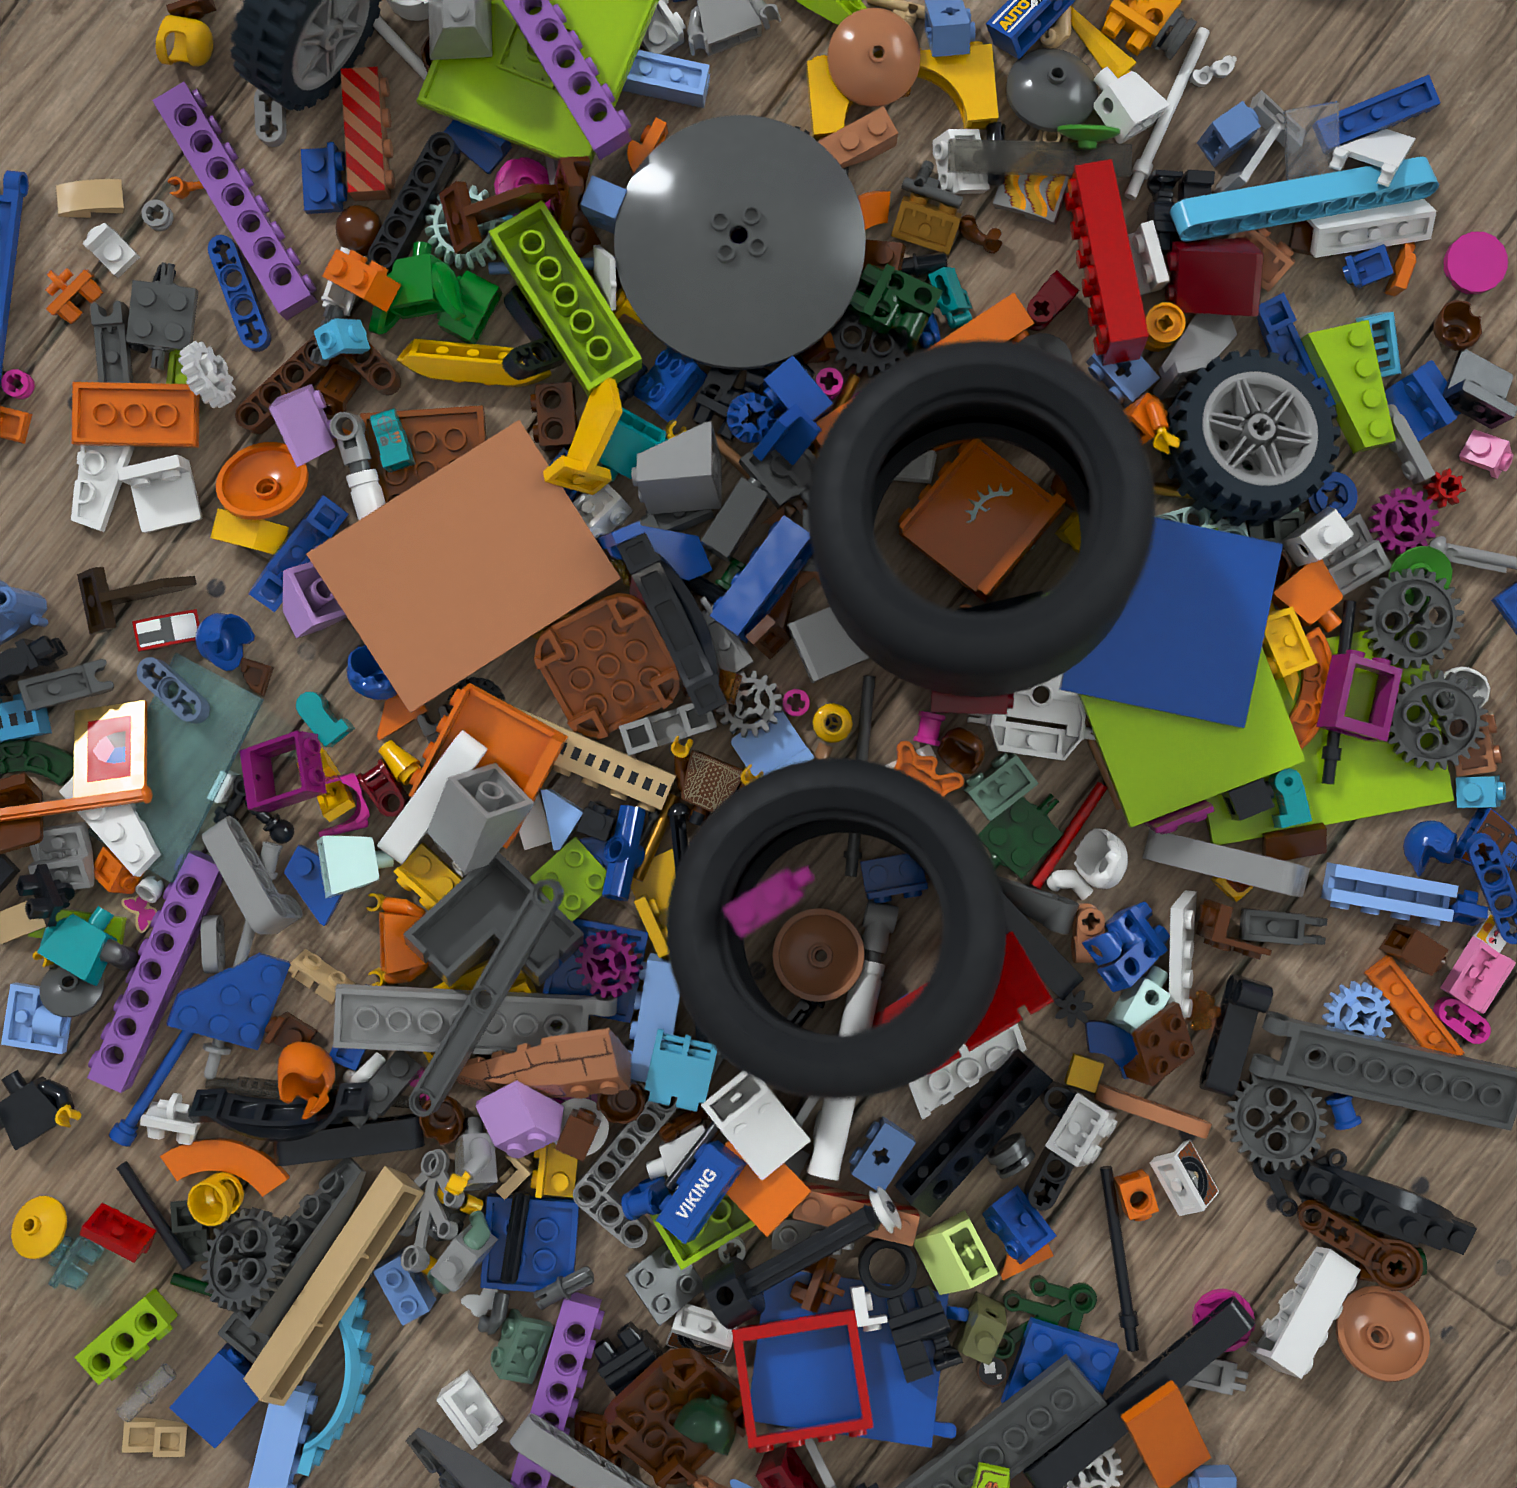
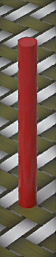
M1100 782L1095 784L1030 884L1039 890L1041 889L1108 789Z

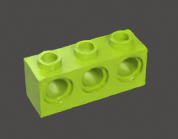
M154 1288L74 1358L98 1385L108 1377L113 1381L127 1369L124 1365L131 1357L134 1361L138 1360L150 1349L147 1344L154 1337L160 1341L173 1329L170 1323L178 1314L157 1289ZM147 1313H151L156 1317L157 1324L149 1321ZM124 1333L131 1335L134 1343L127 1342ZM101 1353L109 1357L110 1363L103 1361Z

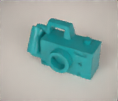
M942 267L929 274L932 286L943 291L936 307L941 310L942 315H946L949 327L951 329L962 327L971 321L972 315L969 310L972 309V305L967 291L961 288L955 268Z

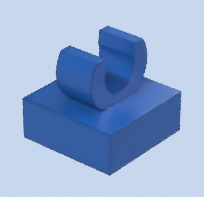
M1465 889L1464 895L1457 894L1456 902L1448 908L1454 910L1452 922L1475 926L1488 919V907L1477 905L1478 892Z

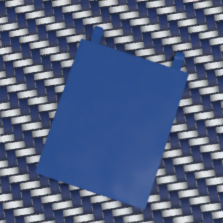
M800 1271L764 1291L765 1310L760 1315V1323L852 1309L850 1287L862 1285L865 1292L869 1290L861 1280L841 1277L837 1287L845 1291L844 1296L834 1294L831 1305L822 1302L818 1313L801 1308L802 1304L790 1297L791 1290L796 1281L809 1286L812 1279V1273ZM879 1283V1284L885 1285V1286H890V1285H891V1284ZM910 1288L902 1295L907 1310L919 1306L914 1290L918 1288ZM933 1291L936 1300H940L947 1319L964 1322L968 1320V1309L947 1306L949 1293L939 1295L938 1291ZM870 1292L873 1310L868 1311V1316L886 1314L887 1317H890L887 1307V1299L889 1298L878 1297ZM881 1323L882 1329L868 1332L863 1331V1326L858 1327L874 1428L867 1429L866 1435L858 1437L932 1448L933 1435L955 1438L956 1426L954 1424L935 1421L940 1371H936L933 1363L935 1354L933 1341L927 1340L923 1342L933 1374L907 1383L889 1323ZM847 1325L757 1339L750 1390L754 1422L803 1428L862 1418ZM846 1432V1433H840L841 1435H847V1436H849V1435H848V1432Z

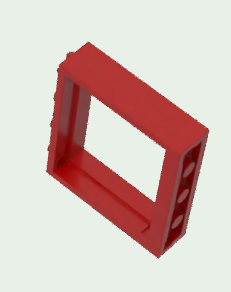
M853 1308L732 1329L749 1449L755 1448L756 1453L774 1450V1444L786 1443L787 1447H798L805 1445V1439L816 1437L818 1442H828L836 1440V1434L848 1432L849 1437L866 1435L867 1429L874 1428L856 1314ZM847 1325L862 1418L756 1435L743 1342Z

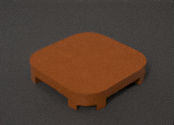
M616 593L606 596L552 623L543 630L536 643L534 661L537 670H541L568 719L567 724L574 732L577 731L585 736L597 737V740L609 737V733L619 729V726L633 722L660 708L665 709L673 703L679 691L680 674L653 617L642 600L631 594Z

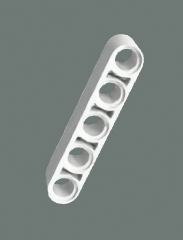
M462 730L385 833L377 847L402 865L427 833L448 777L474 770L488 748Z

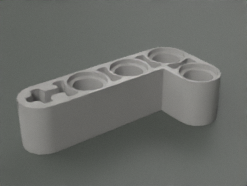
M227 816L202 834L206 848L246 921L256 933L261 935L278 934L302 918L303 912L298 902L290 895L278 893L245 831L235 818Z

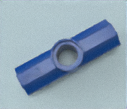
M620 805L615 834L607 841L604 847V858L609 863L602 897L617 901H628L634 870L641 866L645 857L644 848L640 845L646 810L643 808Z

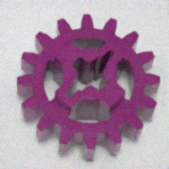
M1411 487L1403 489L1402 493L1397 488L1391 490L1390 495L1384 494L1379 497L1382 504L1372 505L1371 508L1377 514L1368 517L1369 521L1375 522V527L1371 528L1369 532L1378 533L1379 536L1376 540H1379L1380 543H1386L1384 551L1388 552L1395 548L1396 555H1401L1411 548L1428 546L1425 539L1435 538L1436 534L1431 531V528L1439 526V522L1432 520V516L1439 512L1438 510L1429 509L1433 502L1432 499L1422 500L1423 491H1418L1412 495ZM1399 502H1407L1412 504L1413 506L1406 507L1403 503L1399 504ZM1403 516L1406 518V521L1404 522V527L1400 523L1404 519ZM1396 535L1402 536L1404 540L1408 539L1409 541H1400L1394 537Z
M615 929L608 931V933L602 930L597 932L596 936L591 935L587 937V944L579 946L578 949L583 955L575 958V961L582 964V968L578 969L576 973L584 974L585 979L581 983L583 986L589 983L592 985L590 993L594 994L601 990L602 998H606L610 994L616 998L622 995V991L626 993L632 990L631 983L634 984L640 980L635 972L643 969V966L636 962L637 959L642 957V953H634L633 949L637 943L628 944L626 942L628 934L625 933L617 937V930ZM601 944H610V945H611V946H610L609 948H607V949H604V948L599 949V948H598V946L601 945ZM612 978L621 980L618 983H607Z

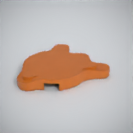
M901 741L897 744V761L894 769L921 780L939 792L943 797L964 785V778L960 773L936 774L935 769L938 765L936 757L919 756L909 741Z

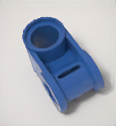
M664 1176L653 1180L647 1178L622 1196V1210L628 1220H636L644 1214L656 1215L662 1212L659 1206L670 1194L669 1189L664 1185L666 1181Z

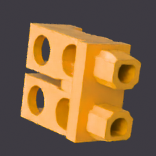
M1113 0L1105 15L1106 20L1101 32L1110 39L1115 40L1121 29L1131 34L1125 47L1128 51L1138 56L1147 46L1151 47L1167 20L1184 0Z

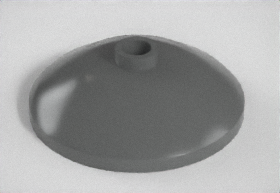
M1042 48L1026 53L1014 63L1006 81V96L1013 112L1027 125L1042 131L1057 132L1058 126L1081 125L1088 119L1093 112L1094 102L1098 98V85L1093 81L1095 76L1090 67L1076 55L1061 49Z

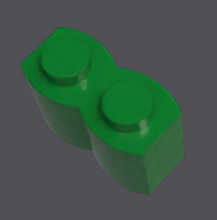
M466 270L463 276L459 275L457 277L466 317L455 321L446 312L437 313V319H439L438 325L443 331L468 344H476L503 293L499 286Z

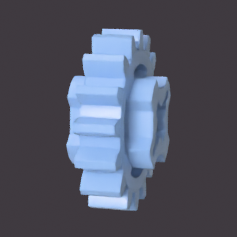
M1351 981L1349 989L1341 984L1339 985L1341 993L1337 995L1331 992L1329 994L1333 1001L1332 1003H1324L1323 1006L1329 1010V1013L1322 1015V1018L1329 1022L1327 1026L1348 1031L1358 1030L1360 1034L1374 1037L1378 1035L1384 1038L1386 1036L1382 1029L1383 1027H1391L1392 1024L1386 1021V1017L1393 1015V1011L1386 1008L1390 1001L1382 996L1383 992L1376 987L1372 988L1367 982H1363L1360 987V984ZM1362 996V997H1368V998H1370V999L1367 1000V999L1364 998V999H1362V1000H1357L1356 997Z

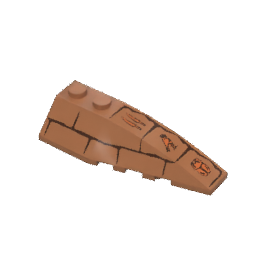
M610 1028L550 1036L541 1039V1045L535 1047L525 1043L517 1046V1052L507 1053L500 1050L493 1052L491 1059L488 1060L482 1057L468 1059L456 1081L459 1084L480 1090L495 1092L517 1080L548 1098L573 1097L583 1099L591 1094L598 1093L614 1095L621 1090L630 1089L631 1053Z

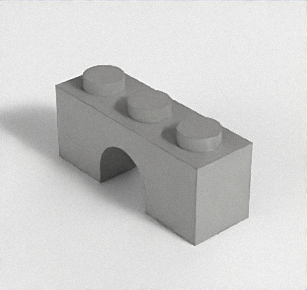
M693 703L619 726L628 756L672 743L676 736H679V740L718 728L713 711L699 716Z

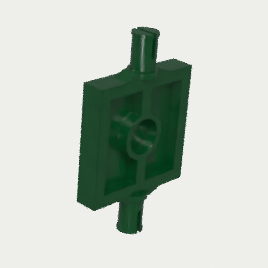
M1051 793L1039 806L1031 804L1024 797H1021L990 821L978 834L991 855L990 858L995 870L1002 865L1010 868L1022 879L1063 835L1051 823L1047 815L1059 803L1055 798L1047 806L1054 798Z

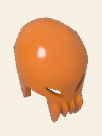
M301 1041L294 1042L282 1050L277 1069L280 1100L286 1104L291 1103L296 1096L307 1100L308 1103L302 1116L303 1120L312 1117L329 1102L328 1093L335 1083V1064L326 1050L315 1044Z

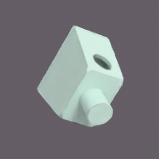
M322 836L317 840L326 898L373 884L379 880L378 869L393 867L394 859L384 851H375L372 837Z
M1153 965L1146 978H1139L1132 987L1126 988L1106 1020L1132 1035L1135 1029L1166 1006L1170 994L1162 989L1169 974Z

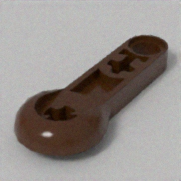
M1307 1200L1299 1205L1297 1217L1300 1225L1306 1231L1362 1263L1373 1280L1381 1287L1391 1291H1403L1413 1287L1420 1280L1423 1273V1260L1419 1252L1409 1243L1399 1239L1379 1238L1315 1200ZM1308 1209H1316L1321 1213V1218L1316 1223H1308L1303 1219L1304 1212ZM1328 1217H1330V1226L1338 1230L1342 1226L1345 1227L1344 1229L1347 1234L1345 1237L1340 1235L1338 1238H1335L1334 1231L1326 1226ZM1398 1260H1401L1400 1263L1403 1268L1401 1270L1395 1268L1391 1271L1389 1262L1396 1263Z

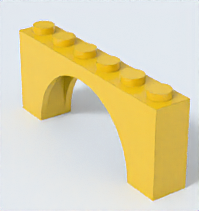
M980 41L970 42V54L932 57L930 49L922 50L920 48V67L917 77L930 81L949 95L959 110L964 129L982 130L986 129V125L998 121L992 44L983 45V42ZM879 50L873 56L875 58H882L883 53ZM820 55L812 60H807L806 68L812 137L817 142L844 127L846 116L853 104L835 86L829 73L827 55Z

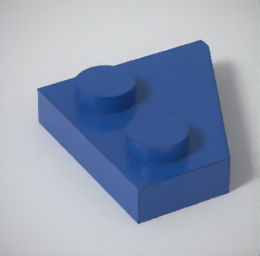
M298 845L284 870V874L318 922L326 926L343 894L331 898L325 897L319 854L303 845Z

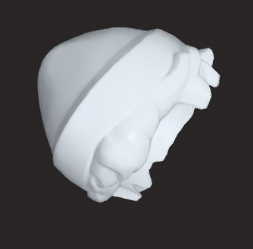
M1094 828L1076 846L1074 853L1077 859L1074 865L1087 883L1096 888L1109 889L1120 882L1128 866L1126 847L1120 838L1106 829Z

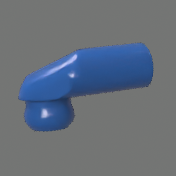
M932 312L924 332L919 338V343L924 349L930 348L941 340L934 312Z

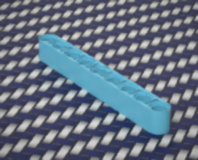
M1416 157L1403 160L1389 187L1376 183L1382 168L1371 165L1187 198L1172 206L1170 215L1181 241L1190 242L1420 200L1432 195L1438 189L1439 183L1426 157Z

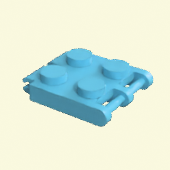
M658 1028L644 1090L650 1091L648 1101L670 1105L671 1096L678 1097L676 1102L677 1108L697 1112L699 1102L704 1103L706 1101L717 1050L710 1043L691 1039L692 1036L685 1035L684 1038L666 1034L663 1029Z

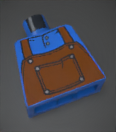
M1484 807L1477 808L1457 842L1454 860L1472 866L1466 852V842L1474 834L1485 833L1491 836L1498 845L1508 873L1512 869L1517 872V829L1495 810ZM1480 843L1478 845L1479 850L1477 851L1481 854L1484 861L1490 860L1485 851L1487 846L1484 843ZM1494 868L1487 871L1493 875H1501L1499 869Z

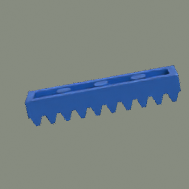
M1426 75L1316 120L1311 127L1321 152L1325 155L1336 147L1374 134L1390 126L1393 127L1424 112L1427 113L1436 108L1441 102L1430 75Z

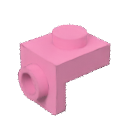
M1473 429L1459 458L1460 461L1489 470L1491 477L1498 479L1502 471L1508 470L1514 455L1512 454L1509 441Z

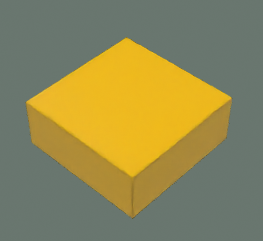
M1073 1053L1064 1082L1068 1085L1096 1093L1104 1063Z

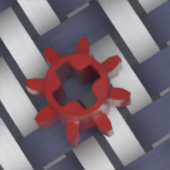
M1451 469L1444 470L1442 475L1435 472L1436 475L1430 477L1432 482L1423 486L1428 493L1426 500L1432 499L1437 502L1438 508L1445 507L1447 501L1451 505L1458 504L1459 499L1457 495L1466 492L1460 481L1463 476L1456 477L1451 475Z

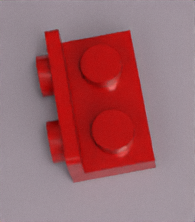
M101 1203L84 1223L79 1235L135 1263L142 1253L146 1254L149 1251L157 1230L120 1212L118 1209Z

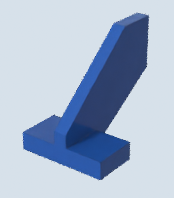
M637 521L596 539L602 550L607 548L610 557L624 561L617 545L646 532L654 551L659 553L674 568L683 581H689L712 571L700 539L696 535L642 526Z

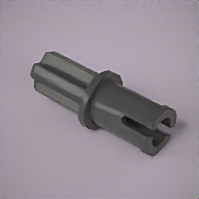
M585 1266L565 1277L558 1276L557 1281L534 1291V1299H541L536 1301L537 1306L543 1310L563 1298L566 1300L570 1299L571 1294L594 1283L593 1272L588 1266Z

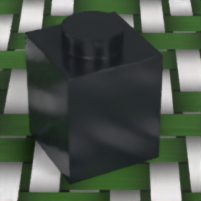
M1263 778L1221 793L1232 820L1241 821L1275 807L1272 801L1275 797L1273 789L1268 781L1264 782Z

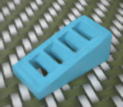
M1380 312L1356 318V322L1369 320L1373 341L1374 337L1383 336L1384 341L1374 343L1375 350L1386 348L1387 351L1385 354L1377 355L1378 362L1389 360L1390 363L1389 366L1380 367L1381 377L1400 374L1401 367L1394 312ZM1380 323L1381 329L1372 330V325Z

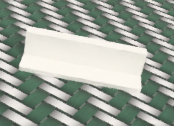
M1425 199L1310 219L1307 222L1314 228L1310 253L1317 258L1373 249L1383 244L1392 246L1429 240L1432 236L1437 211Z

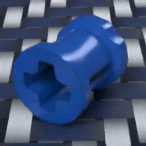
M1333 1093L1325 1098L1326 1104L1331 1106L1335 1118L1333 1125L1336 1130L1350 1129L1362 1123L1361 1117L1355 1113L1351 1101L1353 1096Z

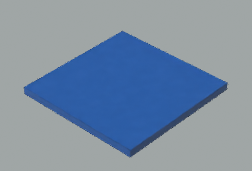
M1155 517L1151 549L1144 570L1121 616L1108 635L1089 655L1062 674L1059 690L1245 728L1283 544Z

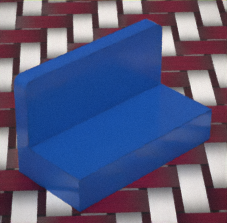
M453 120L444 130V133L452 137L459 150L487 174H490L513 148L509 141L457 120Z
M794 404L776 420L752 454L762 461L776 449L791 465H794L820 434L821 428Z

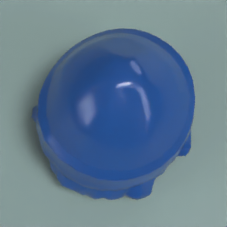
M366 645L358 647L349 654L346 669L349 684L356 692L374 700L390 699L397 695V692Z

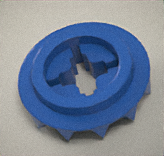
M755 392L739 395L732 401L727 411V424L731 433L737 439L746 443L760 442L776 421L773 411L774 406L769 403L765 396ZM748 409L752 413H762L756 419V426L753 423H741L749 415Z
M1332 472L1323 481L1324 485L1319 491L1308 498L1310 510L1318 514L1326 507L1336 509L1342 518H1345L1356 506L1358 498L1357 489L1354 482L1347 475L1340 472ZM1336 488L1335 497L1340 502L1334 501L1326 506L1328 497L1324 495L1323 491L1330 492Z

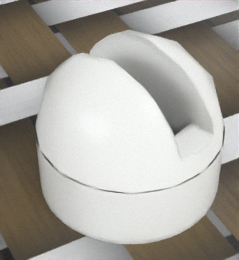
M147 876L140 881L135 889L143 900L155 903L164 892V884L162 880L157 882L156 876Z

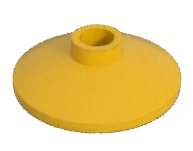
M39 1196L31 1199L21 1207L15 1216L11 1229L13 1246L21 1256L29 1259L44 1258L60 1245L67 1229V1214L64 1206L53 1197Z

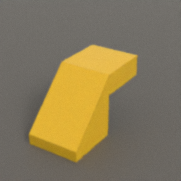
M217 509L210 538L274 555L285 541L289 527L263 519H242L232 515L227 510Z
M322 747L320 753L325 778L341 775ZM341 781L326 784L327 794L317 797L322 814L329 822L355 807L348 785L343 784Z

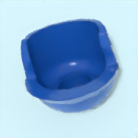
M214 613L206 617L199 624L195 637L196 647L201 656L222 670L232 671L241 663L243 644H250L254 641V633L249 624L240 616Z
M1431 820L1420 822L1408 831L1403 843L1404 855L1413 866L1418 877L1424 872L1430 858H1435L1440 863L1451 864L1454 861L1457 834L1442 822Z

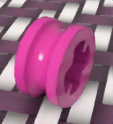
M18 369L7 371L1 380L3 391L16 399L30 397L35 388L32 377ZM15 379L23 384L21 390L12 384Z
M792 689L784 695L782 706L787 714L800 716L808 710L810 700L804 691ZM793 694L801 695L800 700L805 702L804 708L801 709L799 707L798 712L792 711V705L787 704L788 697L793 698Z

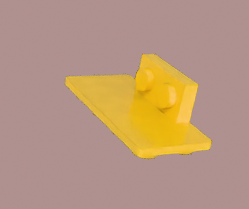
M673 848L654 856L643 882L633 878L631 884L632 892L636 898L634 900L635 906L658 957L668 960L666 924L668 902L675 877Z

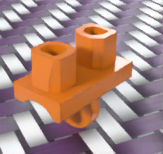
M68 268L59 276L52 270L47 273V276L53 282L45 290L51 296L59 289L63 290L46 308L53 316L59 315L68 323L73 324L84 312L71 300L80 293L92 304L104 293L93 280L95 276L88 269H84L69 285L66 282L74 274Z

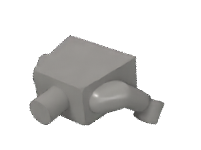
M697 0V6L691 10L687 29L691 55L694 56L695 50L702 48L705 49L709 57L762 36L761 20L766 30L770 28L769 21L774 19L778 20V22L782 21L777 6L775 4H767L763 0Z

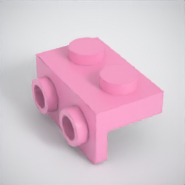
M1473 936L1440 988L1468 1007L1484 1014L1516 962L1498 953L1484 941Z

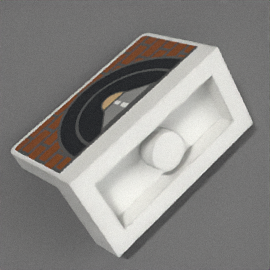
M1191 1140L1184 1141L1175 1152L1156 1156L1150 1162L1179 1216L1204 1211L1219 1193L1217 1186Z
M687 1303L676 1312L666 1345L674 1348H692L708 1359L724 1363L733 1342L732 1330L726 1329L712 1311Z

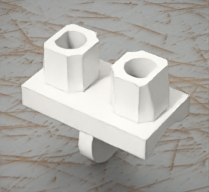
M173 1093L169 1101L162 1099L159 1102L152 1101L147 1113L142 1115L140 1125L147 1127L148 1138L159 1140L165 1138L168 1131L177 1132L176 1141L179 1144L185 1145L193 1143L203 1123H193L188 1117L191 1105L182 1103V1094Z

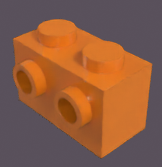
M336 248L322 277L387 312L401 284L386 276L389 270L380 264L371 261L370 265H367L368 259L353 250L346 254Z

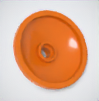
M262 442L253 444L238 451L223 465L216 481L217 497L222 506L236 517L247 520L271 518L283 513L300 499L308 484V467L306 463L297 467L287 445L284 443Z

